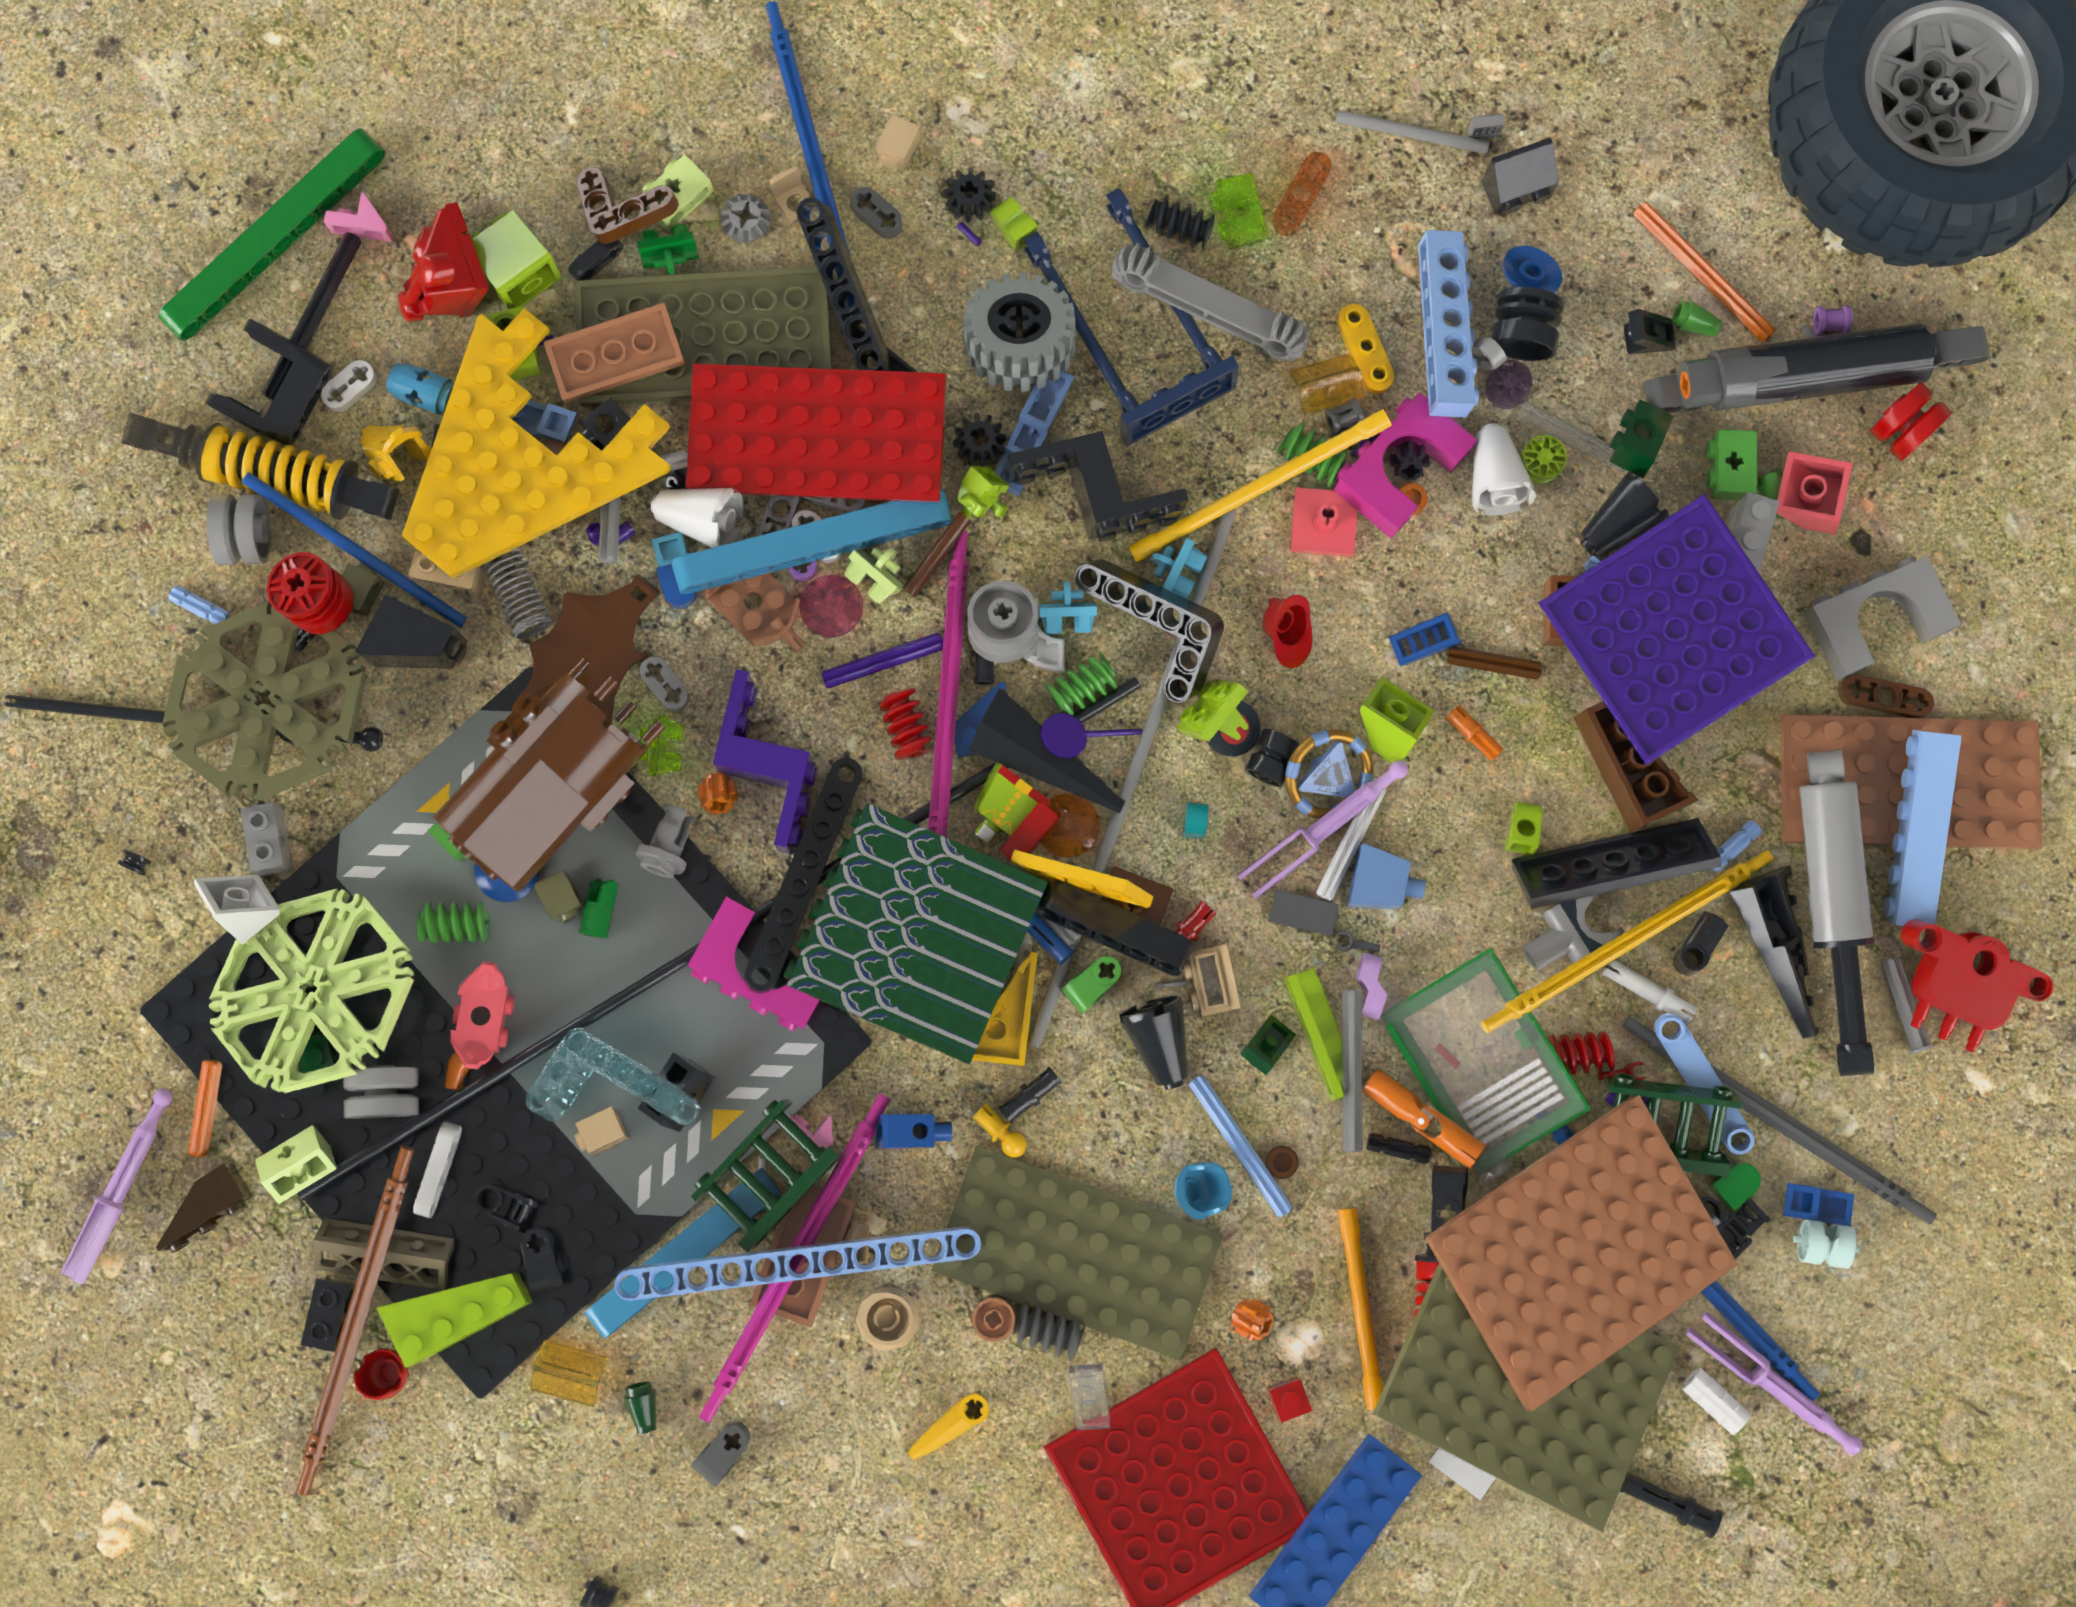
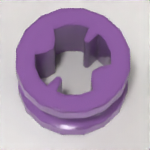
M816 561L811 562L807 566L808 572L802 574L800 569L797 572L794 570L797 566L788 568L795 580L805 582L815 576L817 563Z

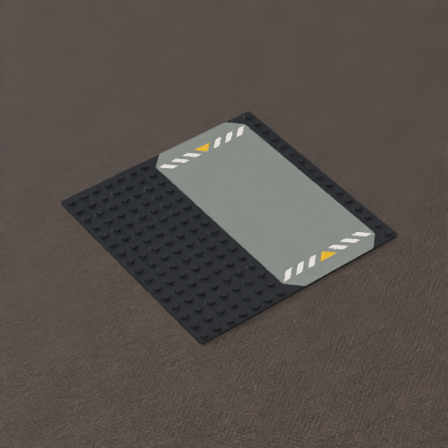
M533 667L525 669L270 893L277 905L333 889L339 891L342 889L350 894L347 904L352 902L356 893L360 894L371 902L411 950L407 952L412 955V960L405 961L401 965V969L409 967L414 971V975L411 977L414 981L384 1052L374 1043L373 1047L379 1052V1057L376 1059L368 1052L362 1056L361 1061L365 1067L394 1065L396 1067L418 1068V1085L413 1089L397 1090V1094L414 1095L419 1098V1114L458 1091L445 1088L448 1061L455 1052L450 1042L451 1030H456L457 1024H453V1013L455 1005H460L461 998L457 995L460 984L484 961L497 964L498 969L504 975L506 986L511 990L510 995L515 996L512 1016L506 1015L504 1028H509L507 1047H501L500 1055L493 1054L492 1058L486 1064L481 1065L479 1069L470 1068L463 1087L700 943L726 897L750 910H754L689 838L680 856L687 863L682 874H675L673 878H665L653 874L640 866L641 860L635 855L639 845H650L658 823L664 818L666 812L629 772L626 776L634 784L630 788L631 791L627 798L621 803H616L608 812L606 821L591 832L580 825L539 870L537 881L539 882L564 870L569 874L585 905L591 879L600 878L603 882L609 879L615 880L618 884L607 939L589 937L578 933L584 908L578 911L580 915L567 923L562 924L561 920L558 922L551 920L535 887L528 895L513 902L496 901L481 891L475 880V862L465 858L461 862L456 860L427 830L436 823L433 818L436 812L495 749L486 741L490 737V730L497 722L505 720L511 714L512 707L518 700V696L528 687L533 675ZM426 902H431L433 911H437L439 902H444L446 911H450L452 902H457L459 911H463L465 902H470L472 911H476L478 902H483L489 918L488 942L484 943L480 936L477 943H471L468 937L464 943H458L455 937L451 943H445L442 937L438 943H432L429 938H427L425 943H420L417 935L418 915L421 911H424ZM325 911L294 918L287 925L288 934L305 955H307L326 913ZM763 919L745 930L736 948L735 964L743 980L745 970L765 925ZM364 923L356 930L342 963L384 952L387 949V944L371 924ZM228 931L140 1009L142 1016L198 1080L200 1079L203 1061L216 1060L222 1063L217 1101L263 1154L313 1125L330 1145L335 1164L337 1165L416 1117L344 1118V1101L349 1097L365 1096V1092H351L344 1089L343 1078L287 1093L283 1091L277 1092L271 1088L274 1077L268 1081L266 1088L252 1082L211 1029L216 1027L210 1024V1020L219 1017L222 1010L219 1012L211 1010L209 1004L213 1001L209 998L236 940ZM791 950L778 980L771 990L781 988L787 984L789 979L783 977L791 959L798 960ZM253 953L248 957L235 988L236 991L280 979L259 953ZM686 966L304 1201L322 1221L324 1218L373 1226L387 1178L393 1174L400 1147L408 1146L414 1149L405 1178L408 1183L394 1229L454 1239V1250L448 1263V1284L445 1290L518 1272L533 1300L527 1306L438 1353L476 1398H484L611 1283L620 1271L633 1263L701 1201H694L691 1198L697 1190L694 1184L706 1172L712 1174L765 1118L762 1112L771 1102L789 1099L793 1104L784 1113L793 1117L871 1045L870 1037L847 1012L819 1000L804 1029L796 1027L793 1032L777 1023L779 1016L770 1011L767 1012L766 1016L748 1007L751 1002L750 1000L741 995L738 996L737 1000L719 991L722 986L721 984L710 979L708 984H705L691 976L690 974L693 969ZM757 968L753 970L751 976L755 983L763 985L770 981V974L766 969ZM314 985L313 987H307L305 992L307 994L310 992L315 993L317 987ZM381 989L343 999V1002L366 1030H374L379 1026L391 999L390 989ZM483 1006L476 1007L471 1013L472 1022L479 1026L485 1025L490 1019V1011ZM279 1017L249 1024L240 1030L239 1039L255 1060L261 1059ZM331 1044L336 1062H338L340 1054ZM673 1052L693 1060L715 1076L680 1132L659 1125L638 1109ZM298 1063V1070L300 1073H302L300 1065ZM351 1063L353 1069H359L353 1063ZM610 1106L617 1109L630 1139L595 1156L589 1154L587 1150L582 1152L574 1136V1133L579 1132L575 1123ZM446 1121L461 1126L462 1131L437 1208L433 1216L427 1218L414 1214L413 1209L438 1132L443 1122ZM774 1123L762 1135V1138L765 1140L770 1138L779 1129L776 1126L777 1124ZM752 1146L739 1161L742 1163L756 1149ZM729 1171L716 1185H718L722 1180H724L731 1173V1171ZM497 1184L540 1202L539 1207L534 1208L526 1226L528 1230L535 1227H544L552 1232L565 1275L564 1286L534 1294L531 1293L526 1278L525 1262L520 1245L524 1233L505 1226L498 1220L475 1209L472 1203V1196L479 1186ZM487 1189L484 1191L481 1197L483 1205L487 1208H492L496 1205L497 1195L493 1190ZM534 1233L535 1239L530 1241V1246L537 1247L538 1251H541L540 1246L545 1244V1239L538 1238L537 1234ZM358 1257L356 1260L362 1264L363 1258ZM392 1262L388 1264L396 1271L403 1272L406 1270L399 1263ZM421 1269L427 1276L438 1277V1270ZM383 1280L377 1281V1285L393 1303L444 1291Z

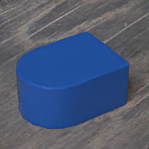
M671 564L657 568L662 592L668 604L676 609L690 607L697 598V592L680 594Z

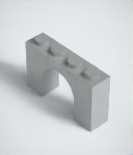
M1748 492L1729 510L1725 524L1758 573H1760L1780 501Z
M1911 556L1897 563L1898 569L1888 573L1886 568L1869 575V582L1859 586L1858 582L1854 581L1840 588L1841 594L1831 598L1829 593L1811 601L1812 607L1804 612V615L1837 681L1862 671L1875 663L1858 626L1859 610L1863 602L1868 598L1885 597L1900 604L1907 612L1922 644L1961 625L1927 556L1917 561L1914 556Z

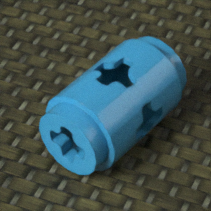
M397 363L390 371L386 389L397 400L440 415L445 412L454 383L447 377L410 363ZM427 374H429V377L431 378H423V375L427 376ZM414 399H422V402L417 403Z

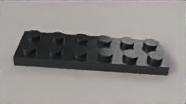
M1699 818L1511 859L1512 870L1531 909L1721 867V856Z

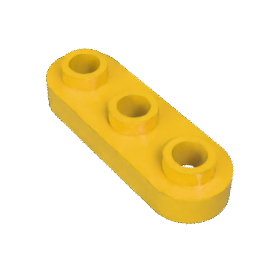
M1359 304L1346 305L1339 313L1337 326L1363 387L1368 392L1373 394L1384 393L1390 388L1394 380V371L1368 311ZM1356 315L1360 321L1353 323L1349 320V316ZM1368 343L1372 349L1365 351L1361 348V344ZM1373 372H1382L1384 378L1376 379L1373 376Z

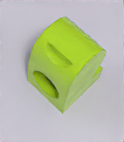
M1011 196L990 211L993 221L1015 252L1026 245L1023 238L1038 232V225L1031 216L1028 217L1018 202Z
M1515 801L1504 850L1526 855L1535 853L1540 845L1542 806Z

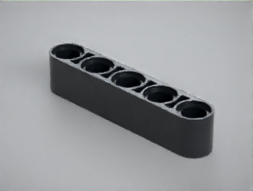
M1056 879L1048 881L1036 909V912L1041 917L1172 976H1180L1194 947L1192 941L1176 932Z

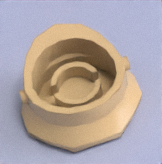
M881 1286L861 1299L856 1323L866 1342L878 1350L905 1347L920 1327L916 1301L904 1290Z

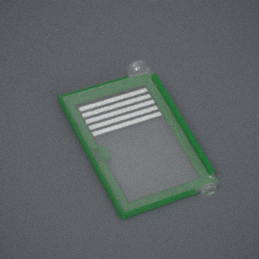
M1492 947L1407 999L1401 1001L1400 997L1397 996L1385 1003L1383 1007L1385 1012L1380 1016L1436 1110L1487 1145L1486 1150L1473 1167L1483 1184L1511 1168L1507 1158L1592 1109L1532 1011L1522 1015L1517 1020H1509L1490 1033H1486L1481 1026L1483 1020L1505 1008V1004L1508 1001L1514 1000L1515 997L1520 995L1519 990Z

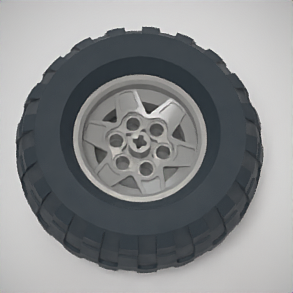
M1809 0L1782 41L1776 65L1771 73L1768 90L1769 113L1771 114L1769 118L1770 145L1773 156L1779 157L1781 179L1790 196L1799 197L1807 208L1805 216L1819 230L1823 231L1827 227L1835 235L1842 238L1841 246L1859 255L1872 253L1883 257V263L1893 266L1907 267L1919 264H1927L1929 268L1953 266L1968 263L1979 256H1992L2016 245L2020 240L2045 224L2076 191V0ZM1913 54L1912 62H1908L1901 59L1907 55ZM1924 70L1929 71L1934 78L1928 77ZM1955 82L1961 84L1963 89H1959ZM1899 88L1905 89L1909 96L1902 94ZM1881 93L1886 94V103L1892 109L1887 116L1883 108ZM1959 111L1967 114L1969 120L1963 118ZM1905 118L1911 119L1915 126L1910 125ZM1935 130L1941 131L1945 138L1938 136ZM1969 131L1984 133L1981 141L1970 147ZM1921 138L1922 146L1926 150L1916 147L1909 142Z

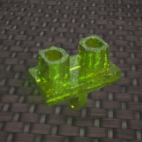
M658 715L656 719H652L651 726L658 720L666 728L649 746V777H659L664 773H675L681 770V754L666 753L667 742H682L684 725L668 721V716ZM641 728L640 739L638 740H640L643 744L648 745L641 739V737L646 733L648 729ZM648 751L639 761H648Z

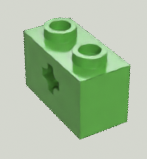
M1718 430L1708 440L1706 447V456L1708 459H1711V470L1708 471L1706 478L1707 489H1711V499L1741 500L1748 492L1756 494L1757 431Z

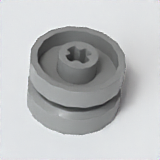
M258 493L242 494L238 501L231 494L214 495L210 498L207 510V535L210 552L217 565H236L241 558L247 564H264L268 561L271 548L270 516L264 497Z
M1008 580L992 581L980 587L971 597L967 609L968 637L973 649L984 659L996 663H1010L1025 657L1034 647L1038 635V607L1033 595L1021 584Z
M394 1065L367 1066L364 1070L354 1069L358 1074L343 1078L344 1089L351 1092H365V1096L349 1097L344 1101V1118H389L419 1115V1098L414 1095L397 1094V1090L413 1089L418 1085V1068L396 1067Z

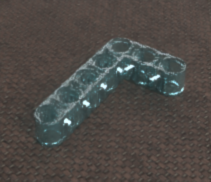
M574 1028L564 1036L526 1096L527 1107L532 1112L548 1121H557L566 1114L591 1073L595 1071L678 1124L689 1125L696 1120L700 1112L699 1103L694 1097L582 1028ZM633 1072L632 1077L628 1080L629 1075ZM658 1087L657 1091L652 1095L653 1090ZM682 1102L681 1107L676 1110L677 1105Z

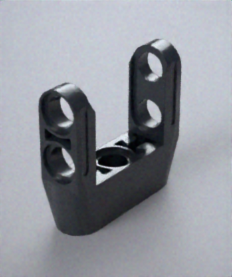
M249 318L243 330L249 334L251 339L293 361L265 416L230 396L225 397L212 391L205 403L257 433L284 445H293L313 411L323 387L327 384L333 367L308 349Z

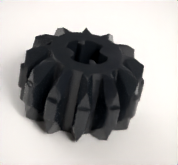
M971 167L968 168L967 175H963L960 170H957L955 172L956 179L948 178L946 180L948 188L943 190V198L947 199L945 207L947 210H954V218L956 220L963 214L968 223L971 222L972 215H976L979 220H982L984 218L983 211L990 212L993 209L991 202L996 200V192L992 191L994 183L992 179L985 180V172L983 170L976 176ZM966 192H973V198H966Z
M976 413L974 414L973 423L964 417L962 419L964 428L956 427L954 430L955 435L959 438L953 440V447L961 448L957 452L958 458L963 459L968 456V466L974 465L975 460H979L980 467L986 466L985 459L987 458L995 464L997 462L995 453L1004 454L1005 447L1001 443L1007 441L1006 434L999 433L1002 430V424L998 422L991 425V415H987L984 421H980V415ZM978 436H984L985 444L982 441L980 446L975 445L974 438L976 437L978 440Z

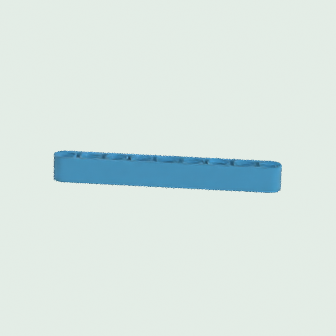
M941 490L940 503L891 501L680 556L672 560L671 565L680 594H690L939 529L949 525L953 517L945 491Z

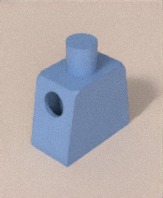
M1362 843L1357 850L1346 907L1400 909L1403 906L1405 896L1423 899L1426 880L1409 877L1410 861Z

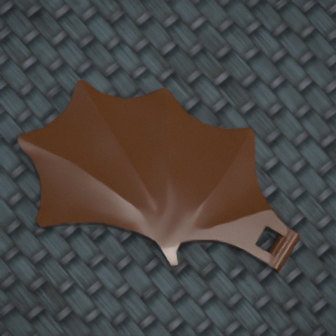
M638 574L631 583L606 595H583L566 592L563 596L562 612L557 624L547 635L530 644V652L533 659V675L528 687L518 696V699L524 695L527 696L530 692L541 698L564 672L568 674L583 657L591 665L577 682L590 692L586 698L607 716L605 720L611 725L615 696L625 674L631 666L648 658V653H639L634 649L635 628L642 613L660 591ZM636 588L647 596L642 603L631 595ZM610 676L618 685L601 702L593 694Z

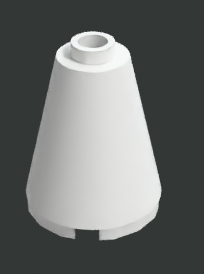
M1496 423L1483 426L1475 437L1478 441L1475 444L1472 505L1474 511L1478 512L1479 508L1484 509L1485 515L1489 516L1505 515L1521 510V503L1528 500L1530 505L1536 498L1535 487L1507 429Z
M732 488L661 490L652 499L651 512L654 513L656 521L714 548L736 541L740 529L735 528L737 517L743 519V498L741 493H733L737 490Z

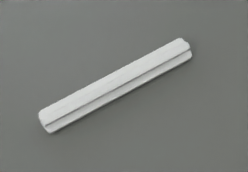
M1386 789L1380 793L1373 803L1353 817L1316 891V895L1327 901L1333 899L1386 793Z

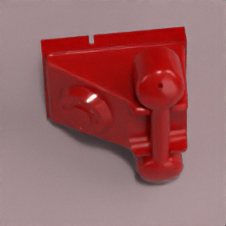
M458 202L448 203L444 208L440 209L430 226H424L416 239L411 256L415 261L411 277L403 284L405 291H401L398 294L399 310L406 322L423 321L424 315H458L459 318L469 317L473 314L489 289L470 234H466L468 229Z

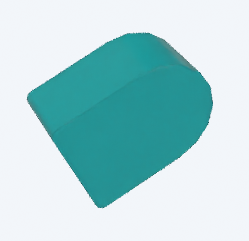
M1187 802L1182 837L1203 840L1207 829L1208 804Z

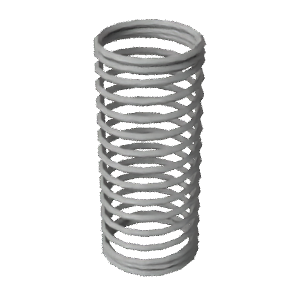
M515 548L511 550H517L514 554L499 561L491 562L492 560L483 564V569L487 571L486 575L490 577L489 582L493 584L492 588L496 590L495 595L498 596V601L502 603L500 607L505 609L503 613L507 615L506 620L510 622L509 626L514 628L512 631L515 635L514 637L524 639L546 630L551 626L553 620L549 616V612L545 611L546 606L541 605L543 599H538L541 594L536 592L538 588L533 586L535 581L530 580L532 575L527 573L529 568L524 567L526 562L522 560L523 555L518 554L520 549ZM520 557L512 563H509L503 567L493 569L502 562L508 561L511 558ZM523 563L516 569H513L503 574L496 575L506 568H509L515 564ZM520 570H525L524 572L515 577L500 581L501 579L512 573H515ZM524 576H528L526 579L519 583L503 587L513 580H516ZM532 582L528 586L518 591L505 594L517 586ZM495 584H501L498 588L495 587ZM534 589L533 591L524 596L509 600L513 596L523 591ZM537 595L535 598H533V599H531V600H529V601H527V602H525V603H522V604L516 605V606H512V605H514L515 603H517V602H519V601H521V600H523V599H525V598H527V597ZM539 602L537 605L529 609L514 613L526 605ZM504 603H510L507 607H504ZM543 608L533 615L518 619L519 617L530 611ZM515 622H519L516 626L512 625ZM541 622H545L544 624L540 625L535 629L526 632H521L530 626H533Z

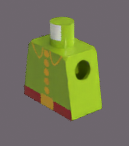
M996 762L973 806L974 810L985 817L973 833L988 844L1000 829L1011 836L1039 802L1048 805L1050 800L1005 766Z

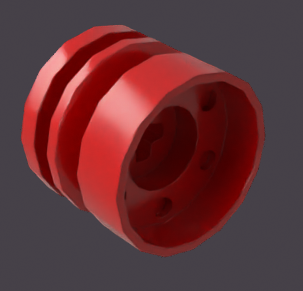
M296 552L284 557L274 566L268 577L266 592L269 603L278 613L310 634H326L336 630L347 620L352 611L354 594L351 584L343 575L324 562L323 559L312 553Z

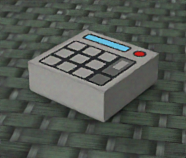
M1495 114L1473 117L1467 129L1468 137L1475 139L1500 137L1505 126L1504 115Z

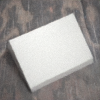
M259 875L195 878L194 880L195 887L214 919L242 945L280 913V908Z

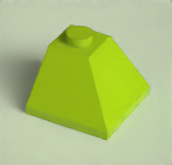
M1383 676L1379 678L1360 708L1371 749L1388 762L1404 760L1435 711Z

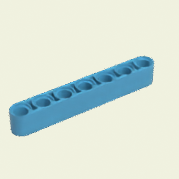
M763 1167L753 1173L774 1196L776 1194L779 1196L783 1194ZM743 1183L727 1194L751 1219L764 1210L765 1205ZM715 1204L642 1265L705 1258L741 1228ZM660 1271L655 1275L654 1280L657 1286L668 1288L673 1284L674 1277L668 1271ZM629 1275L621 1281V1287L627 1292H635L640 1287V1281L636 1276ZM614 1287L587 1309L584 1314L603 1339H606L656 1298L624 1300L618 1296Z

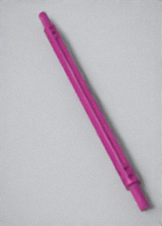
M966 530L954 544V555L949 565L928 830L946 838L969 562L966 561L968 531Z
M879 1093L865 1120L859 1122L843 1151L844 1155L838 1160L790 1247L813 1245L862 1156L866 1152L867 1147L870 1145L872 1138L876 1134L877 1129L875 1127L879 1122V1115L884 1113L891 1099ZM802 1254L794 1255L789 1261V1267L793 1271L798 1272L806 1256ZM793 1281L769 1284L718 1374L717 1379L713 1383L715 1388L699 1418L711 1423L726 1394H731Z

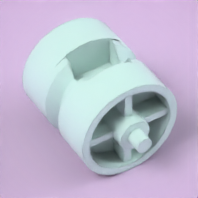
M1805 1219L1801 1224L1799 1235L1793 1237V1242L1797 1243L1798 1259L1804 1263L1821 1265L1823 1261H1826L1830 1267L1849 1269L1853 1263L1855 1252H1860V1246L1856 1245V1232L1852 1226L1832 1224L1827 1228L1824 1222Z

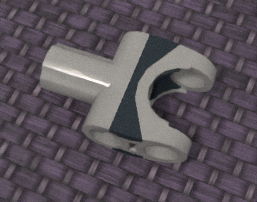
M1599 894L1560 902L1542 913L1551 930L1522 946L1526 959L1536 971H1540L1566 954L1573 964L1625 933L1622 927L1613 932L1596 933L1587 926L1584 919L1585 910L1592 902L1591 899Z

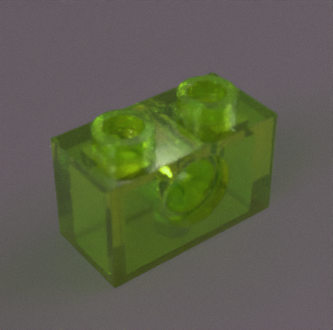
M1253 173L1216 180L1214 192L1210 193L1213 211H1219L1221 221L1217 223L1221 241L1226 240L1228 250L1265 242L1267 227ZM1238 207L1245 214L1243 216H1234L1231 214L1230 209Z

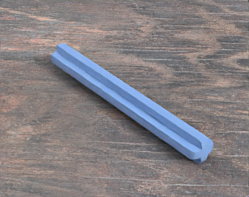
M1199 1075L1190 1081V1088L1278 1217H1282L1293 1209L1291 1203L1205 1076Z

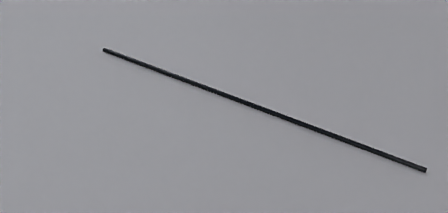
M1133 677L1118 686V688L1108 692L1105 696L1087 705L1084 709L1077 711L1072 716L1081 723H1084L1141 688V685L1136 677ZM996 762L950 789L949 805L983 785ZM930 802L903 819L914 824H919L929 818ZM841 857L825 866L817 886L826 880L830 868L837 870L842 859ZM777 896L752 910L755 914L747 929L769 916ZM700 943L336 1165V1170L296 1193L301 1201H304L686 967Z

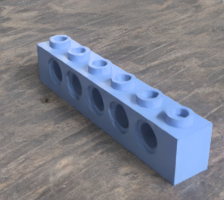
M1426 230L1418 244L1429 416L1466 418L1473 407L1478 404L1479 400L1478 387H1474L1477 362L1475 358H1472L1475 334L1474 330L1470 329L1473 306L1472 302L1468 301L1467 293L1470 287V273L1466 272L1465 265L1468 259V245L1464 244L1463 232ZM1441 264L1446 265L1449 269L1444 268ZM1444 293L1449 294L1452 298L1447 297ZM1445 321H1449L1453 326L1448 325ZM1447 349L1452 350L1456 355L1449 353ZM1449 378L1454 379L1458 384H1454Z

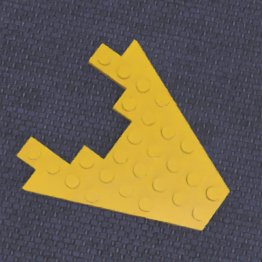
M525 308L504 331L482 314L477 317L402 533L405 541L452 579L633 491L672 470L666 461L651 450L670 428L669 423L645 404L603 451L577 432L559 454L556 455L512 420L532 396L510 376L550 332L544 323Z

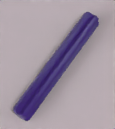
M934 633L824 670L822 672L826 688H832L943 650L942 636L940 633Z

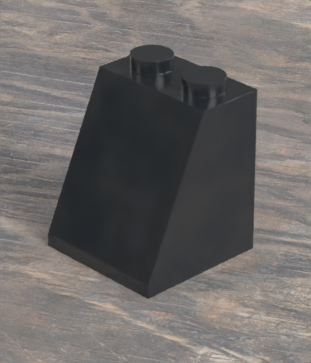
M385 594L355 652L375 667L453 669L456 662L460 663L467 652V646L465 645L467 640L455 627Z

